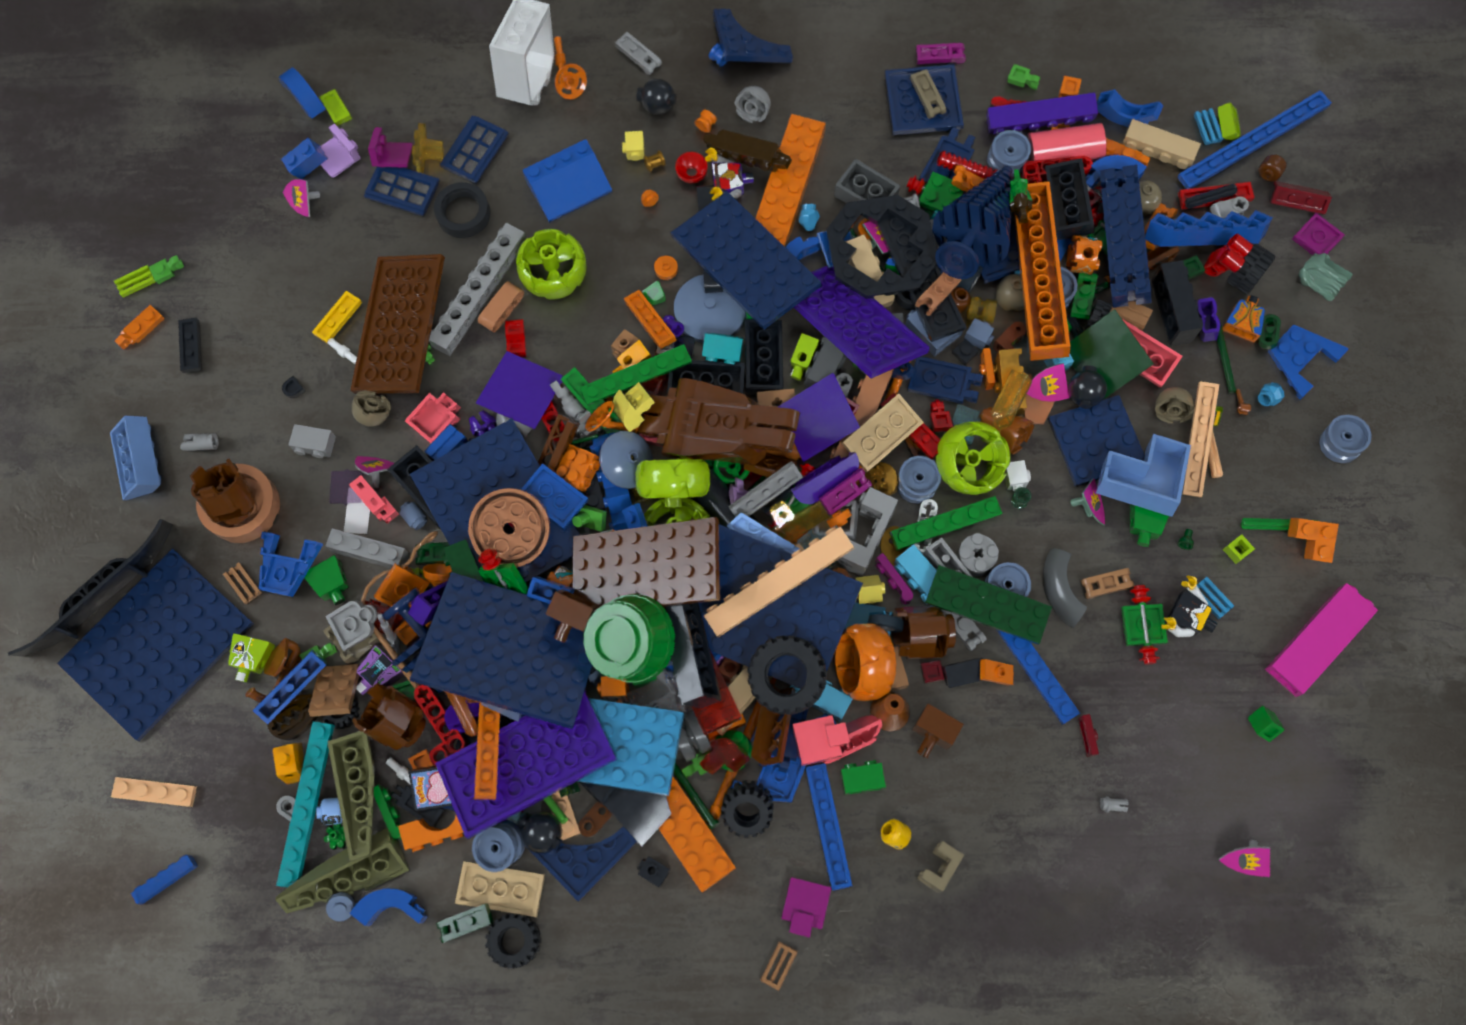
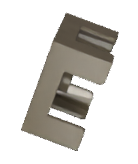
M331 626L323 630L327 638L339 650L340 657L348 665L354 664L363 658L375 645L378 647L382 644L373 632L367 639L349 650L343 651Z
M943 841L940 844L937 843L933 850L935 855L946 861V863L943 862L937 871L939 875L926 869L921 871L917 877V880L937 893L944 891L964 857L962 853Z

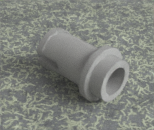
M1105 796V798L1100 800V808L1106 813H1109V811H1128V807L1120 806L1128 805L1127 799H1113Z

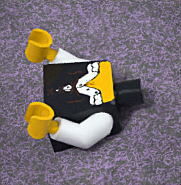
M1187 575L1188 582L1182 581L1181 583L1187 589L1179 593L1168 617H1164V620H1166L1165 625H1162L1161 628L1168 629L1176 637H1192L1200 633L1202 628L1212 633L1217 626V622L1208 618L1212 608L1199 590L1196 577Z

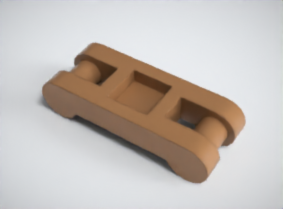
M1129 568L1080 580L1082 587H1085L1086 599L1132 589L1135 585L1130 579L1129 575L1131 573ZM1118 577H1122L1123 583H1119ZM1097 583L1099 589L1094 590L1092 584Z

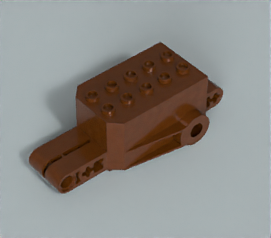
M681 378L678 381L677 388H669L667 397L649 395L655 403L651 405L649 410L643 412L646 415H642L644 421L641 422L638 432L644 436L658 438L657 443L663 446L661 454L672 459H702L756 465L765 458L767 450L792 452L796 434L791 431H797L800 412L789 408L761 406L745 394L703 381Z

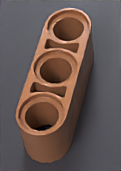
M509 281L505 282L479 315L478 323L490 331L496 332L522 300L524 291Z

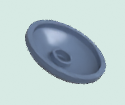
M619 431L610 435L602 444L599 454L600 467L605 477L615 486L625 489L636 487L635 472L639 462L653 460L652 452L647 442L640 435L629 431Z

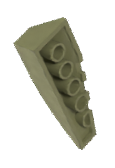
M360 731L328 741L350 861L371 855L374 764L368 735Z
M388 828L372 835L370 856L350 861L348 849H345L290 885L276 896V901L287 914L311 907L319 901L328 902L332 895L339 892L353 895L354 891L365 889V891L371 890L409 871V867L398 840L391 837Z

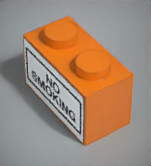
M602 676L601 682H598V695L604 701L616 702L618 699H621L622 702H630L629 682Z

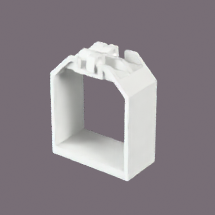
M535 0L512 1L489 45L497 97L528 105L539 104L542 88L547 86L550 81L554 60L550 4Z

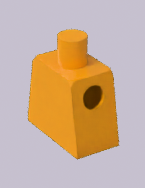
M640 339L617 357L620 366L614 369L613 373L652 358Z
M293 743L273 748L277 777L287 785L299 782L304 763L302 743Z

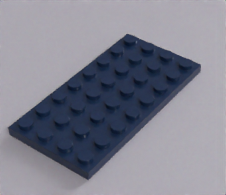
M728 191L670 232L671 237L763 330L821 287V281Z

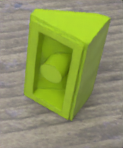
M1232 103L1219 106L1218 115L1222 137L1233 141L1239 139L1241 131L1237 109Z

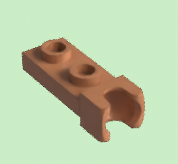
M943 272L919 297L915 304L916 307H920L922 304L927 305L929 310L926 315L930 316L957 287L961 279L951 277Z

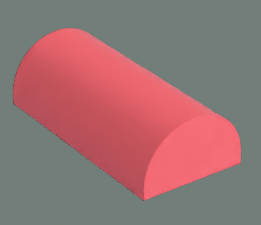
M1102 123L1028 133V140L1031 144V161L1075 156H1088L1092 161H1097L1106 156V136Z
M1123 320L1154 363L1139 375L1161 388L1183 356Z

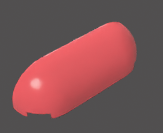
M869 715L847 723L846 728L850 743L840 746L842 756L822 762L824 764L832 763L874 743L882 728L881 719Z

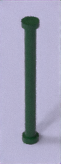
M675 762L673 774L709 824L708 828L710 830L714 829L720 824L719 820H715Z

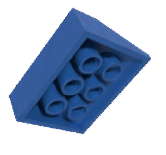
M586 139L522 170L525 181L549 222L612 192V188Z

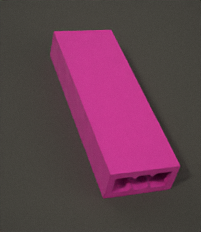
M1348 583L1340 586L1265 670L1295 697L1303 695L1375 615L1378 609L1374 607L1370 600L1361 596L1354 586Z

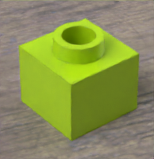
M1242 534L1223 549L1235 564L1255 550Z

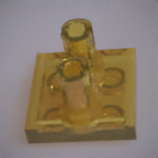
M419 123L418 130H414L415 145L412 146V156L416 171L424 173L425 161L427 159L442 161L444 150L443 141L427 139L426 124Z

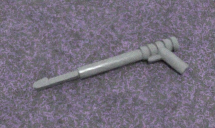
M382 613L377 614L388 642L396 653L400 655V641L396 633L393 632L389 623L385 621Z

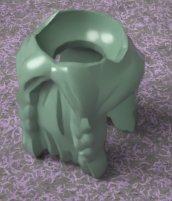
M1326 253L1311 256L1298 274L1303 286H1309L1327 301H1333L1340 288L1344 287L1353 275L1350 271L1331 261Z

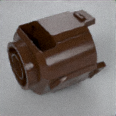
M228 458L226 460L227 463L215 465L206 471L202 466H198L190 475L194 483L191 488V494L210 520L214 523L224 522L228 525L237 524L245 520L252 513L255 500L251 495L252 490L239 473L236 464L232 463Z
M934 606L895 608L896 615L902 616L901 619L904 620L903 631L892 633L893 645H899V656H905L906 659L943 658L947 654V648H954L956 629L952 614H945L940 608Z
M376 683L367 691L373 698L364 709L361 719L358 720L354 717L352 720L354 726L360 732L394 750L412 746L424 731L426 720L423 717L424 712L415 700L392 686L385 687Z

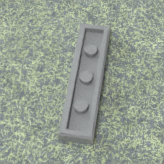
M791 461L728 507L735 517L741 512L749 517L802 479L803 476Z

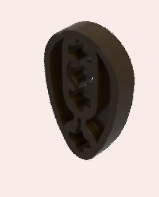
M312 695L295 696L267 724L270 733L281 740H293L306 732L312 726L313 721L315 722L319 717H310L308 712ZM294 711L300 712L298 719L292 718L289 721V725L283 724L280 731L275 730L277 722L282 724L285 722L286 716L291 718L294 716Z

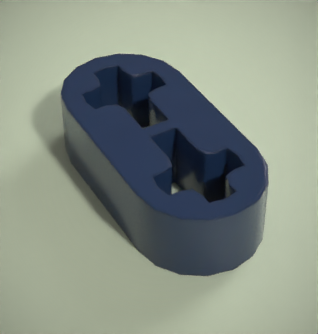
M910 362L894 368L891 377L907 380L914 375L915 369Z

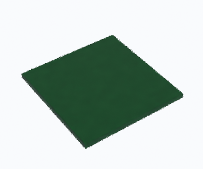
M1115 309L1070 341V355L1074 360L1072 366L1076 372L1082 371L1083 366L1091 365L1097 367V372L1104 377L1107 383V392L1104 399L1154 364Z

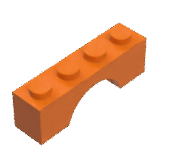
M457 815L453 823L445 829L431 827L423 818L398 826L404 850L411 848L412 852L424 849V844L430 842L434 846L443 843V839L451 837V840L463 837V830Z

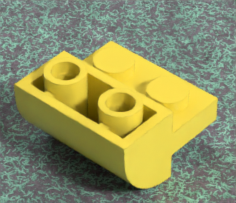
M639 382L625 394L619 390L613 399L614 411L629 432L640 426L641 422L644 421L641 414L649 410L651 405L655 403Z

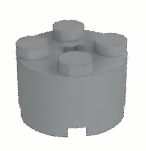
M976 533L963 540L956 556L972 577H982L987 575L996 564L999 550L991 538Z

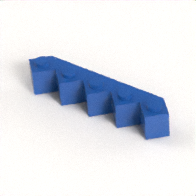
M1255 210L1249 218L1231 211L1225 219L1210 212H1206L1201 219H1197L1182 212L1176 220H1173L1158 213L1149 223L1145 240L1160 247L1227 245L1229 240L1238 233L1250 243L1258 244L1266 235L1273 217Z
M614 432L592 439L593 445H590L591 453L599 457L602 444ZM599 467V471H596L598 481L603 482L606 495L602 497L605 508L609 507L612 522L609 523L610 530L628 529L622 510L632 505L629 490L612 484L603 474L601 467Z

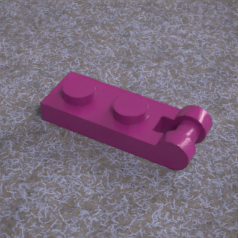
M964 44L917 45V64L949 62L962 64L966 61V56L963 54L965 51Z
M859 468L851 476L821 496L819 500L827 513L832 515L871 487L872 483L869 479H866L863 468ZM857 480L860 482L859 486L856 484Z
M884 553L876 558V569L880 574L884 573L887 577V583L890 588L896 589L899 593L900 602L903 605L910 604L913 592Z

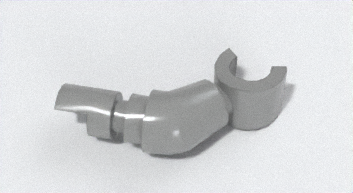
M557 380L550 384L556 396L562 399V408L565 413L574 421L580 423L578 429L584 436L590 434L591 432L585 429V425L591 413L584 409L577 398L575 399L572 394L568 393L570 390L567 386L561 388Z

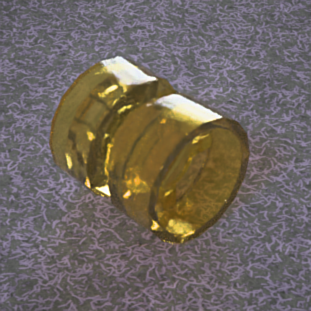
M971 296L967 320L981 319L982 322L993 324L997 300L986 299L983 301L980 297ZM979 307H983L982 313L978 312Z

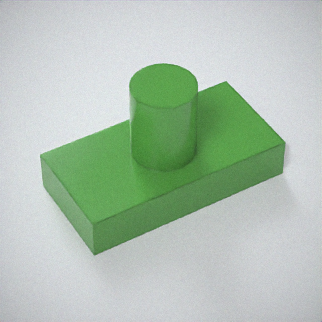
M584 505L579 513L573 517V525L575 527L584 526L602 532L606 530L607 511Z

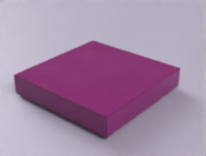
M1315 213L1294 235L1292 240L1311 255L1328 254L1345 234Z

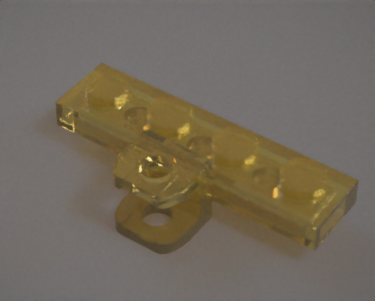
M780 501L770 507V514L777 525L769 530L790 542L825 521L829 516L820 501L809 505L796 514H793L790 507L784 501Z

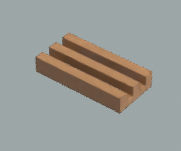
M239 562L236 564V567L230 568L228 573L225 572L223 574L246 605L262 593ZM239 570L255 590L254 594L237 573ZM232 575H234V577H235V578L237 579V581L240 583V585L242 586V588H243V589L245 590V592L248 594V596H249L248 598L245 597V595L243 594V592L240 590V588H239V587L237 586V584L234 582V580H233L232 577H231Z
M779 942L760 981L779 991L798 951ZM780 949H785L770 980H767L766 977ZM787 953H792L778 983H773Z

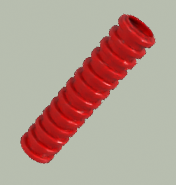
M944 150L939 154L937 166L948 167V170L953 169L954 172L957 165H962L967 171L983 179H987L998 171L997 169L992 170V167L987 168L986 165L977 164V162L972 163L971 160L967 161L966 158L961 159V156L956 157L955 154L951 155L950 152L946 153Z

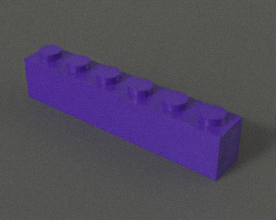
M1094 92L989 107L986 112L989 134L994 133V135H998L1006 130L1020 132L1022 129L1028 128L1029 130H1037L1042 126L1052 128L1063 123L1065 125H1072L1077 121H1083V123L1091 122L1098 114L1096 94Z

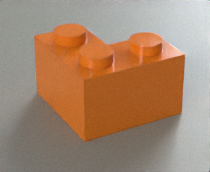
M1290 518L1288 537L1307 539L1304 559L1332 563L1339 524Z

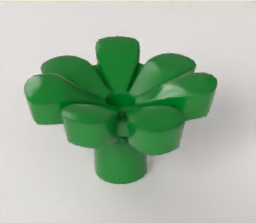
M334 824L333 827L330 826L326 829L328 835L324 837V841L326 843L330 842L329 847L336 849L338 846L340 849H343L346 846L343 826L341 827V824Z

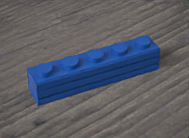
M183 855L179 858L178 862H174L166 870L158 872L156 877L150 878L144 885L136 887L131 895L136 904H144L194 870L198 865L193 856Z

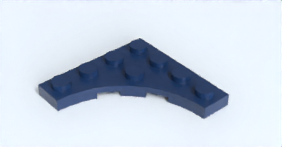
M714 9L713 17L725 61L792 63L793 55L790 45H780L762 40L746 31L736 21L731 9Z
M622 827L615 834L598 843L590 845L561 843L556 850L553 849L548 853L530 852L579 902L637 841Z

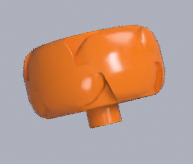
M854 624L845 628L835 651V666L840 686L852 699L858 701L878 700L890 692L895 680L896 656L893 643L888 633L875 624Z

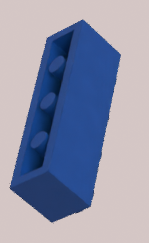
M312 649L253 709V712L265 723L269 724L327 665V662Z

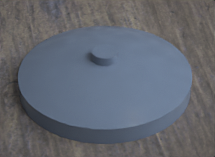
M703 275L696 276L687 281L678 291L674 301L675 320L683 324V333L686 336L694 337L695 341L704 343L705 333L707 332L734 336L741 329L746 319V311L724 289L723 292L705 293Z

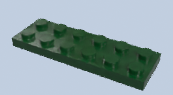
M941 565L937 567L925 601L929 605L1037 645L1041 642L1052 606Z

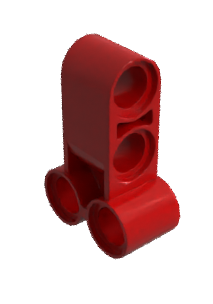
M1238 233L1235 234L1227 245L1210 254L1204 265L1205 273L1216 277L1228 270H1231L1233 273L1237 272L1244 264V257L1251 251L1253 244Z

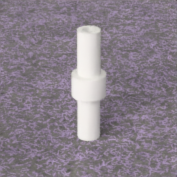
M333 338L328 340V344L337 350V354L347 358L356 365L357 356L351 353L348 347L341 345Z
M390 757L386 764L396 772V776L410 784L409 769L401 766Z

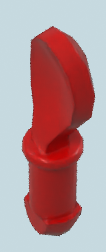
M994 97L991 100V105L996 107L1024 103L1026 101Z

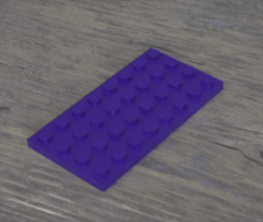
M828 266L812 271L811 273L821 281V287L793 307L871 379L929 352L930 347L874 298L865 299L835 280L834 267L828 268Z
M584 690L573 729L526 715L520 718L519 722L514 721L499 729L496 800L474 799L477 741L435 764L464 835L469 839L616 761L617 757Z

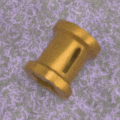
M660 150L657 151V154L643 157L649 172L661 165L666 166L665 159Z

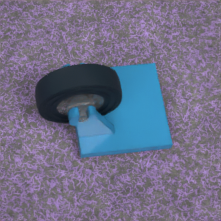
M855 602L845 628L854 624L871 623L883 628L890 636L891 633L903 631L904 620L893 616V612H886L885 607Z

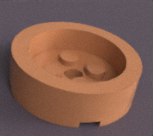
M236 464L239 473L252 490L251 495L255 500L252 513L242 522L228 525L224 522H212L197 501L196 510L202 524L217 537L232 543H246L261 537L262 531L267 532L273 526L272 523L280 510V496L274 483L260 470L247 464Z
M517 488L499 489L484 496L474 507L469 519V537L479 556L486 549H494L497 551L496 556L501 558L500 564L514 563L517 568L530 563L543 551L550 535V519L544 505L533 494ZM508 522L515 526V531L512 534H507L504 531V525Z

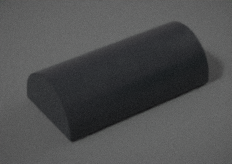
M745 319L746 392L750 395L757 396V392L784 390L782 320H776L763 330L753 319Z
M711 468L709 469L710 487L708 493L703 497L689 498L699 503L709 514L710 518H718L719 525L728 528L727 525L736 518L728 507L731 505L729 497L730 488ZM753 514L749 516L751 519L755 520L760 524V522L755 518Z

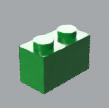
M872 760L864 762V766H857L856 763L844 765L845 768L840 771L844 795L885 789L886 784L882 763Z

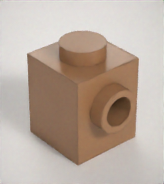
M624 329L611 345L613 356L617 359L618 356L636 343L639 338Z

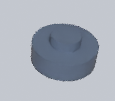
M343 892L332 895L326 906L328 916L335 921L347 920L351 917L349 913L355 906L354 899L349 894Z

